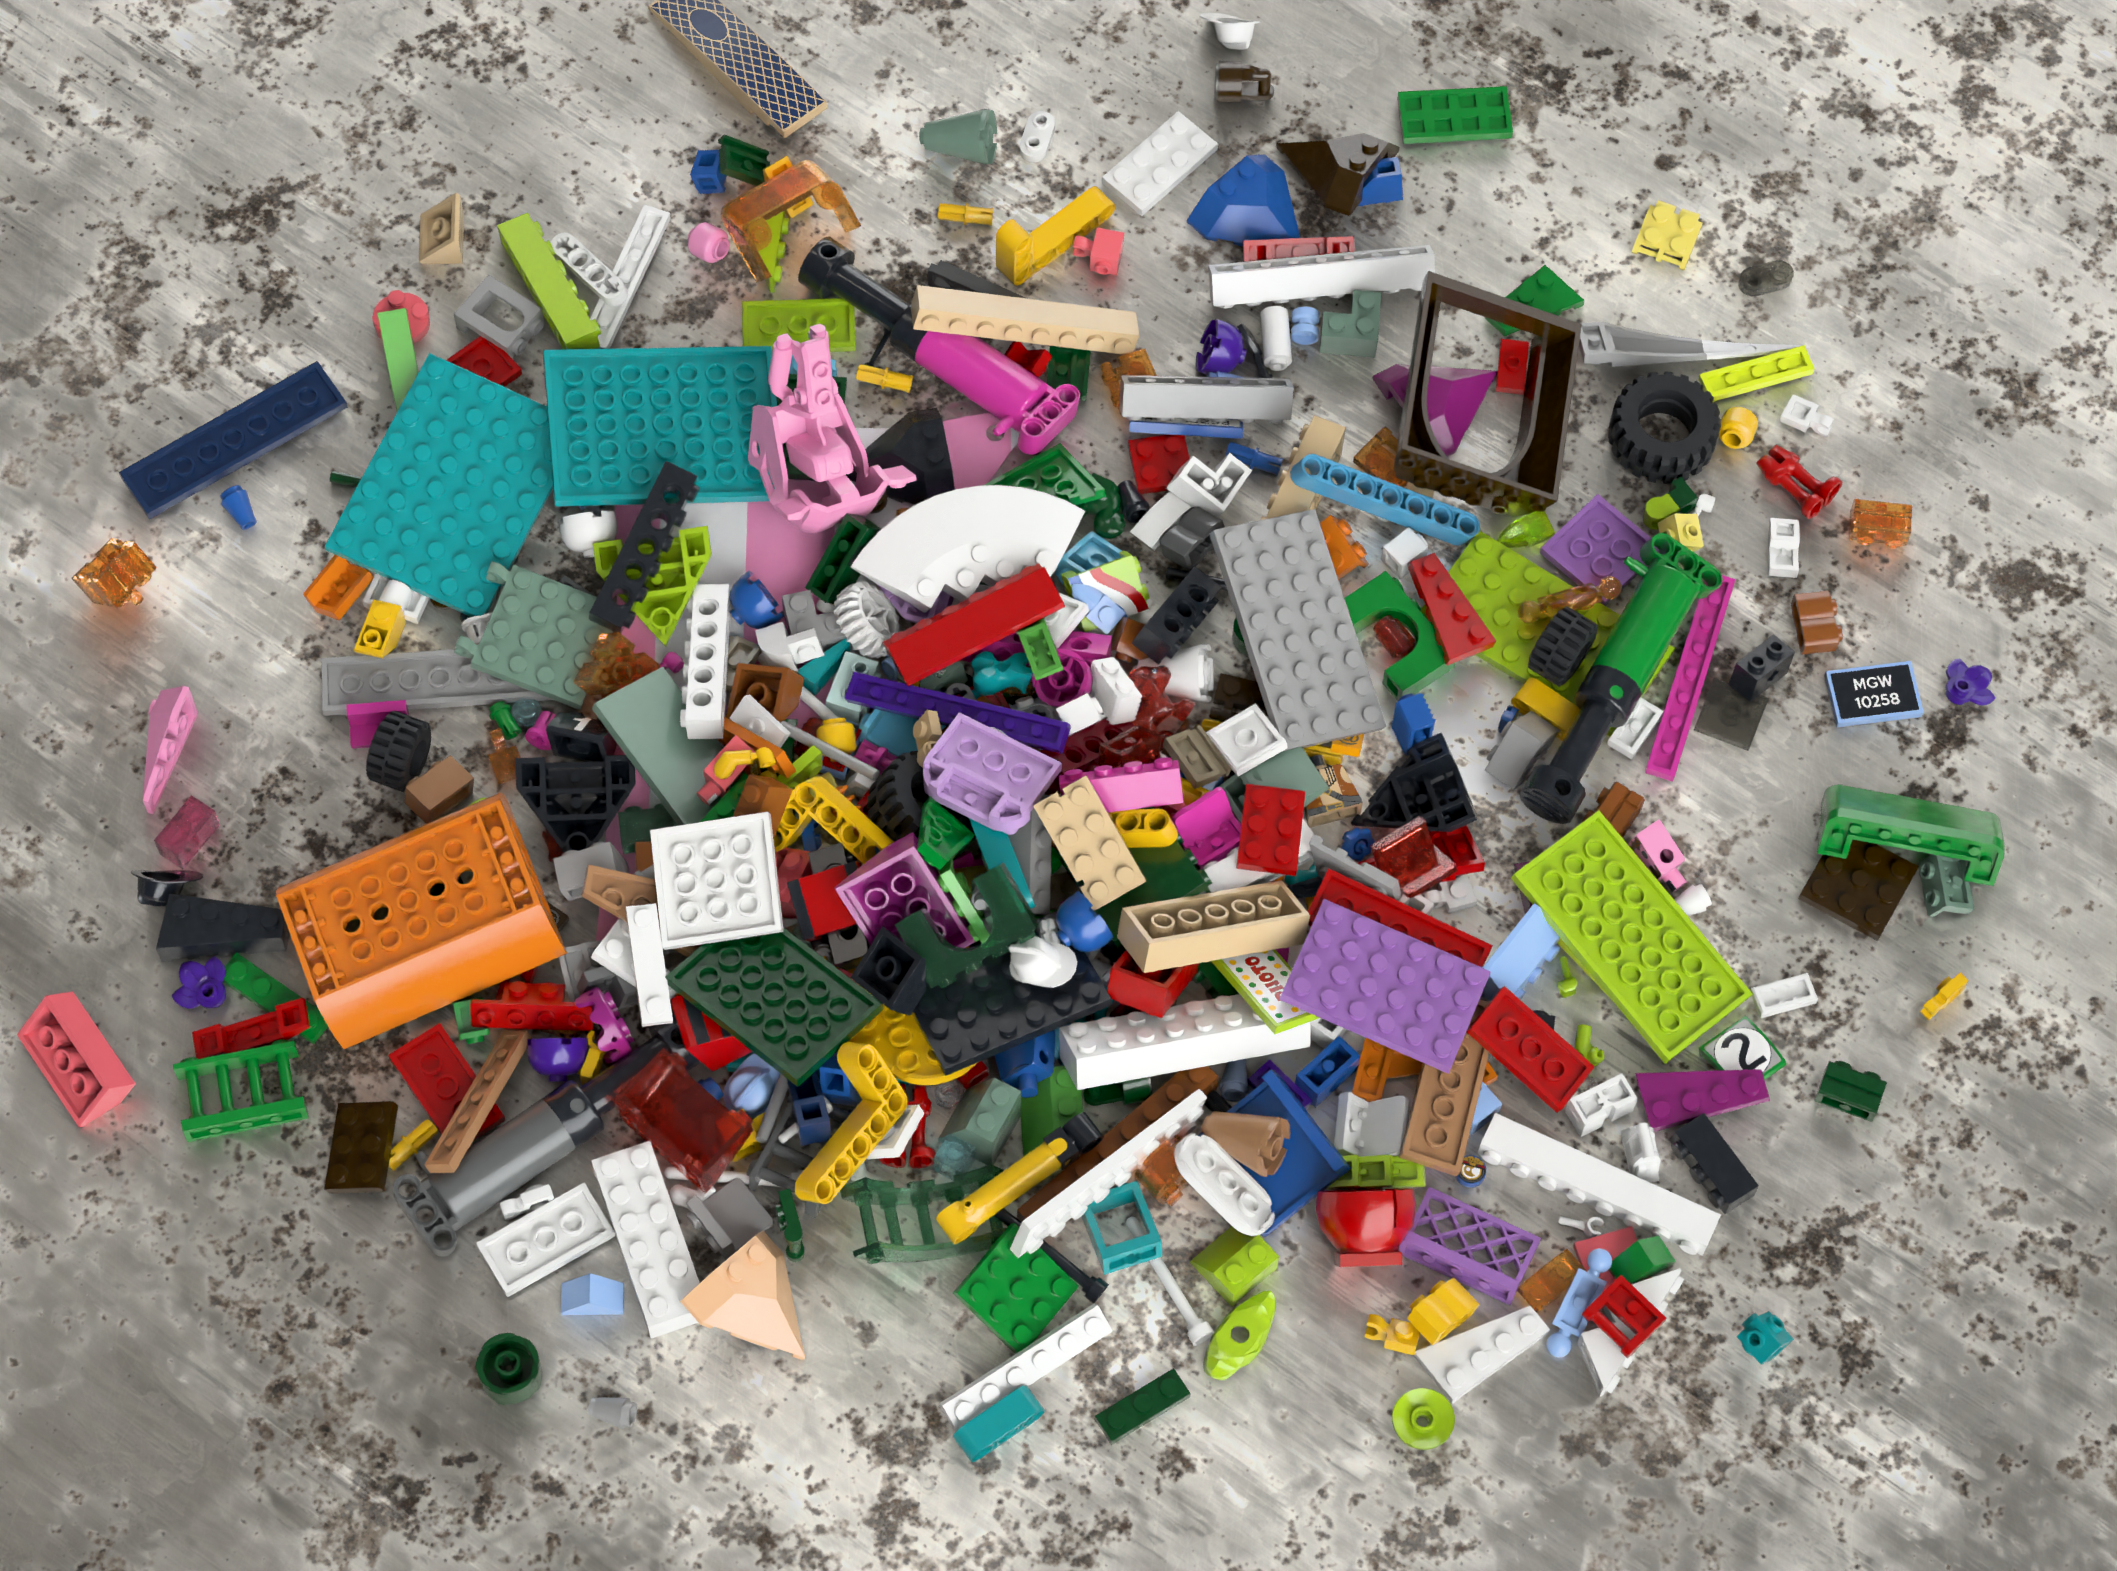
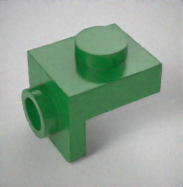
M483 997L473 998V999L484 1000ZM473 999L453 1002L459 1040L466 1039L467 1044L485 1041L484 1035L490 1034L489 1028L471 1026L470 1004Z

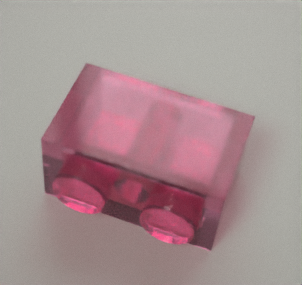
M191 795L154 839L159 854L183 870L220 826L215 810Z

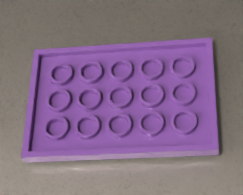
M1323 899L1279 1000L1449 1074L1491 971Z

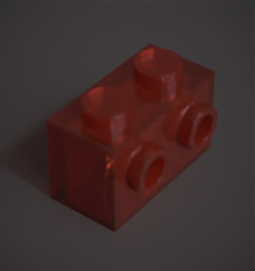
M1138 724L1099 746V766L1109 765L1112 768L1124 767L1126 763L1134 761L1150 764L1160 758V734Z

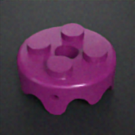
M594 987L575 999L574 1002L578 1008L593 1005L590 1020L595 1024L601 1025L597 1046L601 1051H608L603 1056L606 1063L619 1061L632 1052L629 1044L634 1042L623 1018L616 1019L621 1015L608 991L603 994L599 987Z

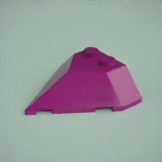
M1395 364L1373 375L1372 379L1386 400L1395 397L1403 409L1409 365ZM1431 366L1427 389L1428 418L1433 434L1447 457L1456 453L1466 430H1468L1498 371Z

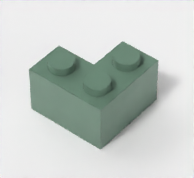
M1353 290L1350 314L1323 312L1319 353L1375 358L1378 344L1382 292Z

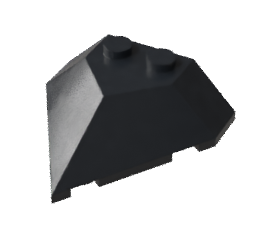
M937 408L907 413L865 449L869 467L879 465L883 470L903 465L916 475V481L907 483L902 488H892L888 485L885 492L890 499L916 505L933 496L955 490L943 421ZM853 468V472L846 474L850 481L856 482L857 473Z
M1442 732L1414 744L1408 752L1410 755L1401 767H1395L1368 800L1370 805L1361 815L1357 814L1350 823L1352 826L1451 832L1476 821L1477 813Z
M606 755L605 761L545 763V757L515 758L516 789L563 853L570 850L580 851L590 848L592 844L599 842L636 785L635 767L626 755Z

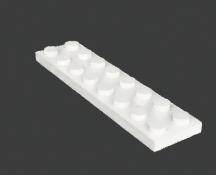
M1200 1089L1195 1091L1023 1220L1010 1250L1017 1258L1027 1251L1029 1254L1035 1252L1043 1244L1045 1237L1049 1234L1052 1237L1056 1236L1066 1226L1065 1222L1071 1218L1074 1220L1080 1218L1087 1211V1206L1093 1201L1096 1203L1101 1202L1110 1193V1188L1114 1185L1122 1186L1130 1179L1131 1173L1134 1170L1146 1168L1153 1161L1155 1154L1159 1151L1161 1154L1166 1153L1175 1144V1139L1179 1136L1184 1138L1192 1133L1197 1126L1195 1121L1204 1112L1202 1107L1207 1099L1206 1095Z

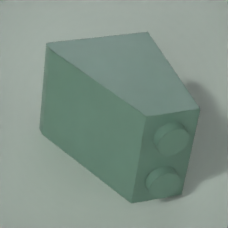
M996 1078L967 1088L939 1136L938 1141L992 1168L1021 1117V1091Z

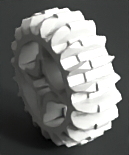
M866 581L852 583L837 595V600L834 602L836 607L834 614L838 617L836 623L840 625L841 633H844L847 637V642H851L853 649L859 650L862 656L867 655L870 659L884 657L888 653L882 642L889 639L894 633L901 631L902 626L898 623L900 617L896 615L895 607H892L889 598H885L882 590L877 591L874 584L869 585Z

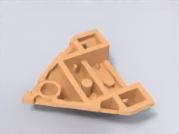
M764 1231L750 1239L680 1301L702 1326L711 1329L717 1327L729 1331L731 1336L774 1351L778 1348L792 1353V1357L801 1360L805 1359L784 1253Z

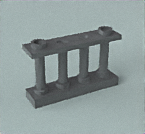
M790 1095L787 1098V1103L789 1104L759 1159H753L748 1167L746 1175L749 1176L750 1190L755 1191L760 1180L763 1179L781 1188H790L791 1192L795 1193L796 1180L769 1169L768 1166L776 1154L806 1168L814 1159L807 1154L781 1144L778 1139L780 1134L796 1122ZM832 1106L833 1111L828 1116L843 1123L852 1113V1110L846 1112ZM823 1141V1142H818V1143H820V1144H822V1145H825L828 1141ZM805 1201L804 1213L816 1218L823 1204Z

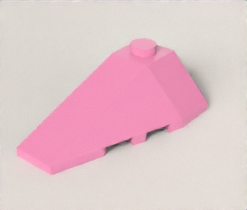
M186 686L161 690L157 700L154 699L149 707L143 803L147 813L150 814L154 813L198 715L190 688Z

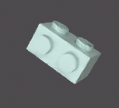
M846 651L826 699V707L839 718H846V720L859 724L862 714L868 713L870 708L848 703L844 698L853 672L882 678V674L878 673L879 662Z

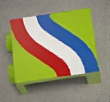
M1126 551L1119 552L1121 558L1078 574L1072 570L1061 574L1068 597L1073 598L1071 588L1073 584L1089 585L1107 595L1126 613L1123 617L1149 609L1146 600L1150 599L1147 587L1144 583L1141 584L1138 573H1141L1140 563L1136 556L1133 557L1132 554ZM1084 617L1077 625V628L1083 632L1098 628L1087 617Z

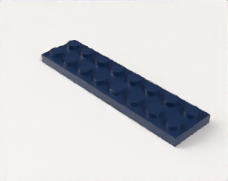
M316 361L119 472V475L148 519H151L348 408L347 402L319 362Z

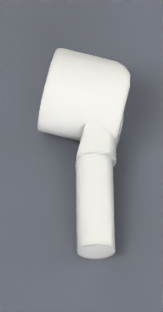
M1701 494L1692 514L1699 516L1701 510L1711 513L1716 498L1708 494Z
M1560 1216L1559 1224L1583 1230L1586 1237L1592 1238L1599 1236L1601 1232L1594 1231L1591 1228V1224L1602 1226L1604 1221L1600 1217H1592L1586 1222Z

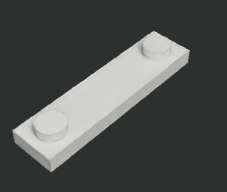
M656 903L628 906L625 908L641 1025L645 1027L672 1023L673 1017L668 982L665 978L666 969Z

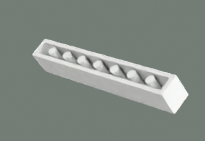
M1430 245L1208 265L1210 299L1213 306L1226 309L1233 307L1234 304L1257 306L1266 301L1286 303L1289 302V299L1299 298L1304 301H1312L1321 296L1342 298L1345 294H1353V290L1396 293L1400 289L1411 288L1412 290L1421 291L1427 272L1435 273V254Z
M1497 1113L1494 1114L1478 1150V1155L1482 1156L1483 1160L1489 1164L1505 1166L1518 1177H1529L1536 1180L1541 1187L1547 1190H1558L1566 1194L1573 1202L1580 1204L1584 1202L1595 1207V1210L1602 1215H1613L1622 1219L1624 1224L1629 1227L1632 1226L1634 1229L1642 1228L1650 1232L1653 1237L1660 1236L1663 1242L1670 1241L1680 1246L1681 1250L1691 1255L1699 1254L1703 1256L1721 1216L1717 1212Z

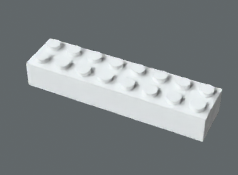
M1240 994L1219 996L1215 999L1191 1001L1187 1004L1172 1006L1162 1018L1148 1015L1145 1012H1131L1128 1015L1103 1017L1096 1021L1076 1022L1068 1026L1059 1027L1060 1059L1077 1090L1310 1047V1022L1274 1035Z

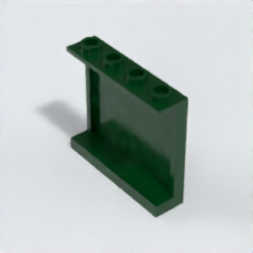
M1147 807V808H1140V809H1155V808H1154V807ZM1179 833L1176 841L1167 847L1128 848L1142 871L1146 882L1094 911L1097 915L1100 914L1113 935L1112 940L1121 954L1126 950L1117 938L1122 908L1194 896L1203 891L1211 893L1208 886L1212 884V881L1203 868L1197 871L1194 865L1198 861L1189 848L1182 849L1180 845L1184 841ZM1061 857L1059 860L1081 894H1083L1080 886L1084 884L1083 880L1076 882L1063 857Z

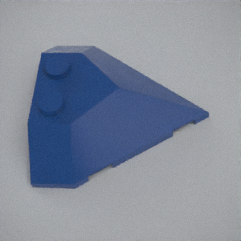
M1265 154L1247 155L1207 188L1187 218V223L1205 239L1233 241L1234 245L1243 246V240L1300 238L1285 172Z

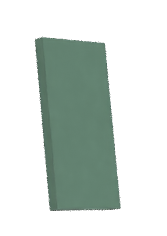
M664 667L594 703L591 709L678 826L699 823L719 802L720 796L708 806L696 793L706 784L704 769L723 749V746L717 739H688L686 727H681L680 722L681 709H686V704L682 703V691Z

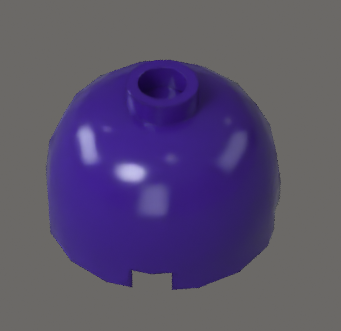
M1216 318L1215 320L1212 319L1201 337L1200 343L1204 344L1202 354L1197 352L1195 366L1198 372L1204 374L1209 372L1217 373V371L1232 372L1237 364L1241 365L1246 356V349L1243 348V338L1240 331L1228 322Z
M588 1038L527 1039L528 1061L532 1069L538 1074L549 1076V1082L567 1081V1075L578 1073L585 1062L588 1054Z

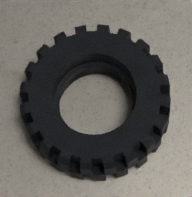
M1665 371L1664 375L1652 372L1648 373L1647 378L1639 376L1633 379V383L1627 384L1622 389L1621 395L1617 397L1608 427L1610 429L1608 439L1612 445L1611 450L1616 458L1621 457L1620 464L1626 470L1631 468L1634 476L1640 478L1642 475L1648 478L1647 481L1656 483V480H1663V484H1671L1674 479L1682 477L1685 481L1689 478L1690 474L1692 476L1702 471V467L1710 461L1721 428L1720 411L1718 405L1713 403L1714 397L1709 391L1704 392L1702 390L1703 385L1698 381L1693 383L1689 381L1688 376L1683 374L1679 377L1674 376L1673 372ZM1650 414H1668L1679 419L1686 426L1690 435L1675 442L1660 441L1648 435L1641 427L1639 420Z
M918 751L899 755L880 774L869 789L867 809L870 810L868 811V817L894 842L914 832L917 839L919 837L922 809L914 798L925 803L929 795L924 791L923 767L917 762ZM940 804L975 834L968 817ZM974 836V838L969 842V844L966 845L955 856V858H953V860L958 858L964 852V850L976 839V836Z

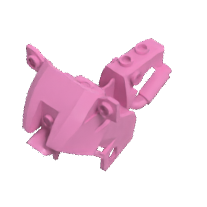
M822 324L810 326L808 341L799 343L792 340L788 333L778 336L774 342L768 384L772 393L779 397L782 402L780 405L772 408L761 405L753 407L748 452L749 463L759 470L769 501L775 507V510L796 528L811 534L832 528L835 524L841 523L846 513L867 516L875 508L888 485L892 488H902L907 483L916 481V475L903 465L883 470L879 465L869 467L866 450L843 400L838 394L837 383L832 378L829 335ZM792 355L798 365L797 388L794 389V392L786 386L788 384ZM757 443L760 448V455L757 452ZM783 443H786L791 464L817 482L826 481L829 485L830 495L822 498L823 503H812L801 489L791 491L789 496ZM853 468L857 473L855 486L846 476V474L853 472Z

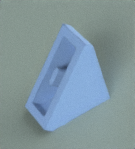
M591 1273L562 1283L561 1315L623 1314L624 1283Z

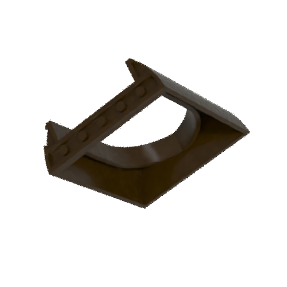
M1428 271L1421 288L1394 469L1397 478L1412 483L1418 488H1427L1439 492L1442 496L1454 497L1465 501L1469 505L1481 506L1490 509L1495 514H1505L1511 517L1543 512L1547 507L1556 503L1559 495L1582 324ZM1441 302L1536 335L1531 341L1516 447L1508 464L1495 473H1488L1450 460L1439 446L1431 429L1427 412V389Z

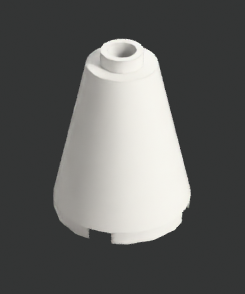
M1199 644L1180 649L1171 659L1166 656L1159 665L1150 658L1139 660L1138 665L1133 666V682L1138 683L1139 689L1200 702H1210L1212 697L1207 696V692L1213 691L1214 663L1213 658H1207L1206 651H1211V647L1209 644ZM1150 667H1155L1157 672L1155 674L1152 673Z

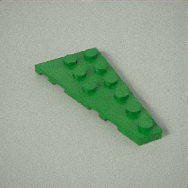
M1061 443L984 484L1024 487L1041 491L1066 500L1075 506L1106 497L1105 489Z

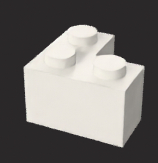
M1231 453L1220 461L1213 471L1196 457L1192 456L1180 467L1166 488L1192 508L1200 507L1218 517L1225 511L1252 470Z

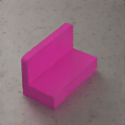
M406 700L346 704L347 718L350 725L351 748L370 747L378 726L391 711H398L409 715Z

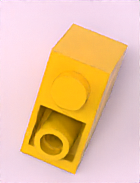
M373 599L354 651L382 659L393 651L398 645L406 624L401 606Z

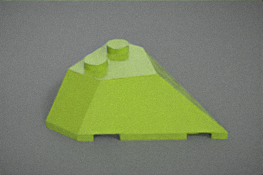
M708 526L679 530L680 537L674 538L668 553L663 551L658 560L662 564L656 577H650L646 584L649 591L643 603L637 602L633 609L637 617L665 647L712 555ZM622 539L593 543L596 572L604 581H606L624 545ZM642 544L638 547V550L642 554H650L654 551V548L650 544ZM630 569L625 573L631 580L641 577V573L636 569ZM618 594L625 603L629 601L625 595Z

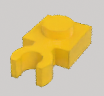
M1961 972L1953 979L1949 976L1946 977L1936 988L1939 991L1938 994L1923 1005L1924 1008L1920 1013L1929 1021L1940 1009H1944L1964 991L1969 980Z

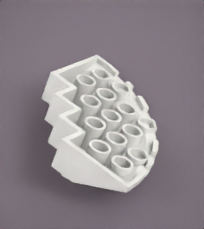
M982 485L955 489L924 500L896 516L867 543L850 567L925 613L931 609L941 590L962 602L974 594L981 581L992 587L998 581L1008 579L1020 573L1025 567L1034 566L1038 563L1041 567H1045L1051 577L1063 557L1085 511L1066 500L1024 487Z

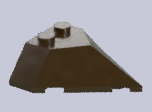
M1365 133L1335 139L1276 143V148L1281 154H1286L1290 159V165L1310 190H1315L1320 196V202L1323 206L1350 216L1362 201L1363 183L1381 159L1395 157L1400 148Z

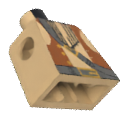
M1323 755L1310 757L1330 788L1304 807L1309 828L1354 817L1357 814L1360 815L1363 804L1362 799L1343 765L1336 764L1327 767Z

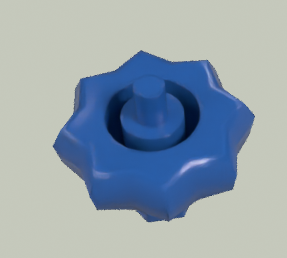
M1355 827L1352 831L1345 832L1342 837L1341 849L1348 852V856L1353 860L1361 861L1366 855L1371 854V847L1375 842L1371 836L1370 829Z

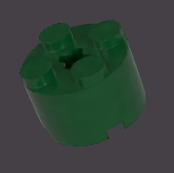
M501 1333L491 1337L484 1343L476 1361V1370L483 1390L491 1399L501 1405L517 1404L530 1398L540 1388L542 1366L538 1352L530 1340L513 1333ZM511 1365L514 1370L508 1372L505 1367Z

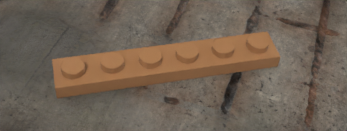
M527 1030L503 1031L424 1164L430 1173H454L515 1067L524 1055L527 1048V1039H532Z

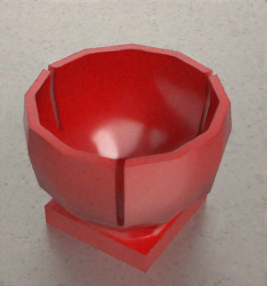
M1357 1189L1317 1192L1316 1212L1319 1227L1338 1250L1334 1253V1263L1336 1266L1403 1265L1402 1252L1398 1251V1247L1414 1225L1416 1211L1414 1189Z

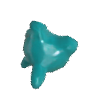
M985 651L976 655L971 662L974 688L972 693L975 698L994 695L1009 687H1016L1020 689L1022 694H1026V688L1033 676L1032 669L1025 666L1029 662L1026 653L1013 654L1004 661H997L992 652Z

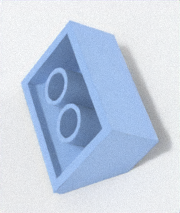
M1535 903L1483 967L1491 971L1481 995L1488 1001H1491L1499 989L1504 986L1521 1000L1525 994L1524 987L1528 982L1532 985L1536 982L1543 971L1540 967L1545 961L1550 963L1560 950L1557 946L1560 937L1547 923L1541 908Z

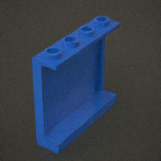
M1272 1069L1262 1077L1265 1080L1262 1084L1227 1111L1229 1113L1281 1117L1288 1120L1290 1124V1140L1284 1138L1282 1146L1287 1149L1281 1166L1274 1175L1260 1176L1235 1160L1267 1192L1271 1199L1272 1205L1270 1208L1271 1213L1274 1212L1275 1219L1271 1227L1260 1234L1263 1237H1267L1317 1196V1192L1324 1191L1351 1169L1284 1080ZM1201 1132L1197 1136L1201 1137L1204 1133Z

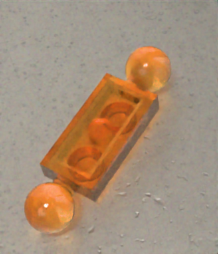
M1607 576L1597 586L1590 582L1537 598L1538 603L1531 600L1524 601L1518 607V616L1521 621L1530 624L1536 622L1541 614L1553 618L1559 610L1566 606L1573 610H1586L1592 608L1595 603L1602 602V596L1606 599L1618 597L1621 593L1622 585L1616 577Z

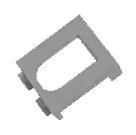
M489 274L454 313L457 329L465 334L469 329L473 330L504 350L512 359L516 355L519 356L525 350L527 342L533 335H538L544 327L541 307ZM498 297L521 312L524 316V322L517 330L505 331L482 317V314Z

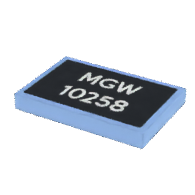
M1911 661L1825 672L1824 677L1836 727L1922 717L1924 713Z

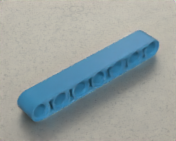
M1316 454L1306 455L1290 471V477L1294 484L1303 489L1407 528L1410 527L1415 531L1452 545H1463L1478 534L1480 530L1479 520L1472 513ZM1304 467L1309 469L1311 475L1306 472ZM1331 477L1335 479L1337 485L1333 483ZM1357 487H1359L1362 490L1363 494H1361L1357 490ZM1383 497L1387 499L1388 504L1383 500ZM1434 516L1438 518L1440 523L1435 520Z

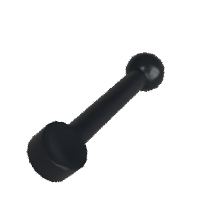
M885 327L884 336L870 361L864 365L874 367L875 361L891 335V332Z

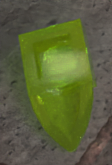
M1535 511L1509 524L1502 531L1497 541L1508 548L1532 547L1552 538L1555 532L1546 512Z

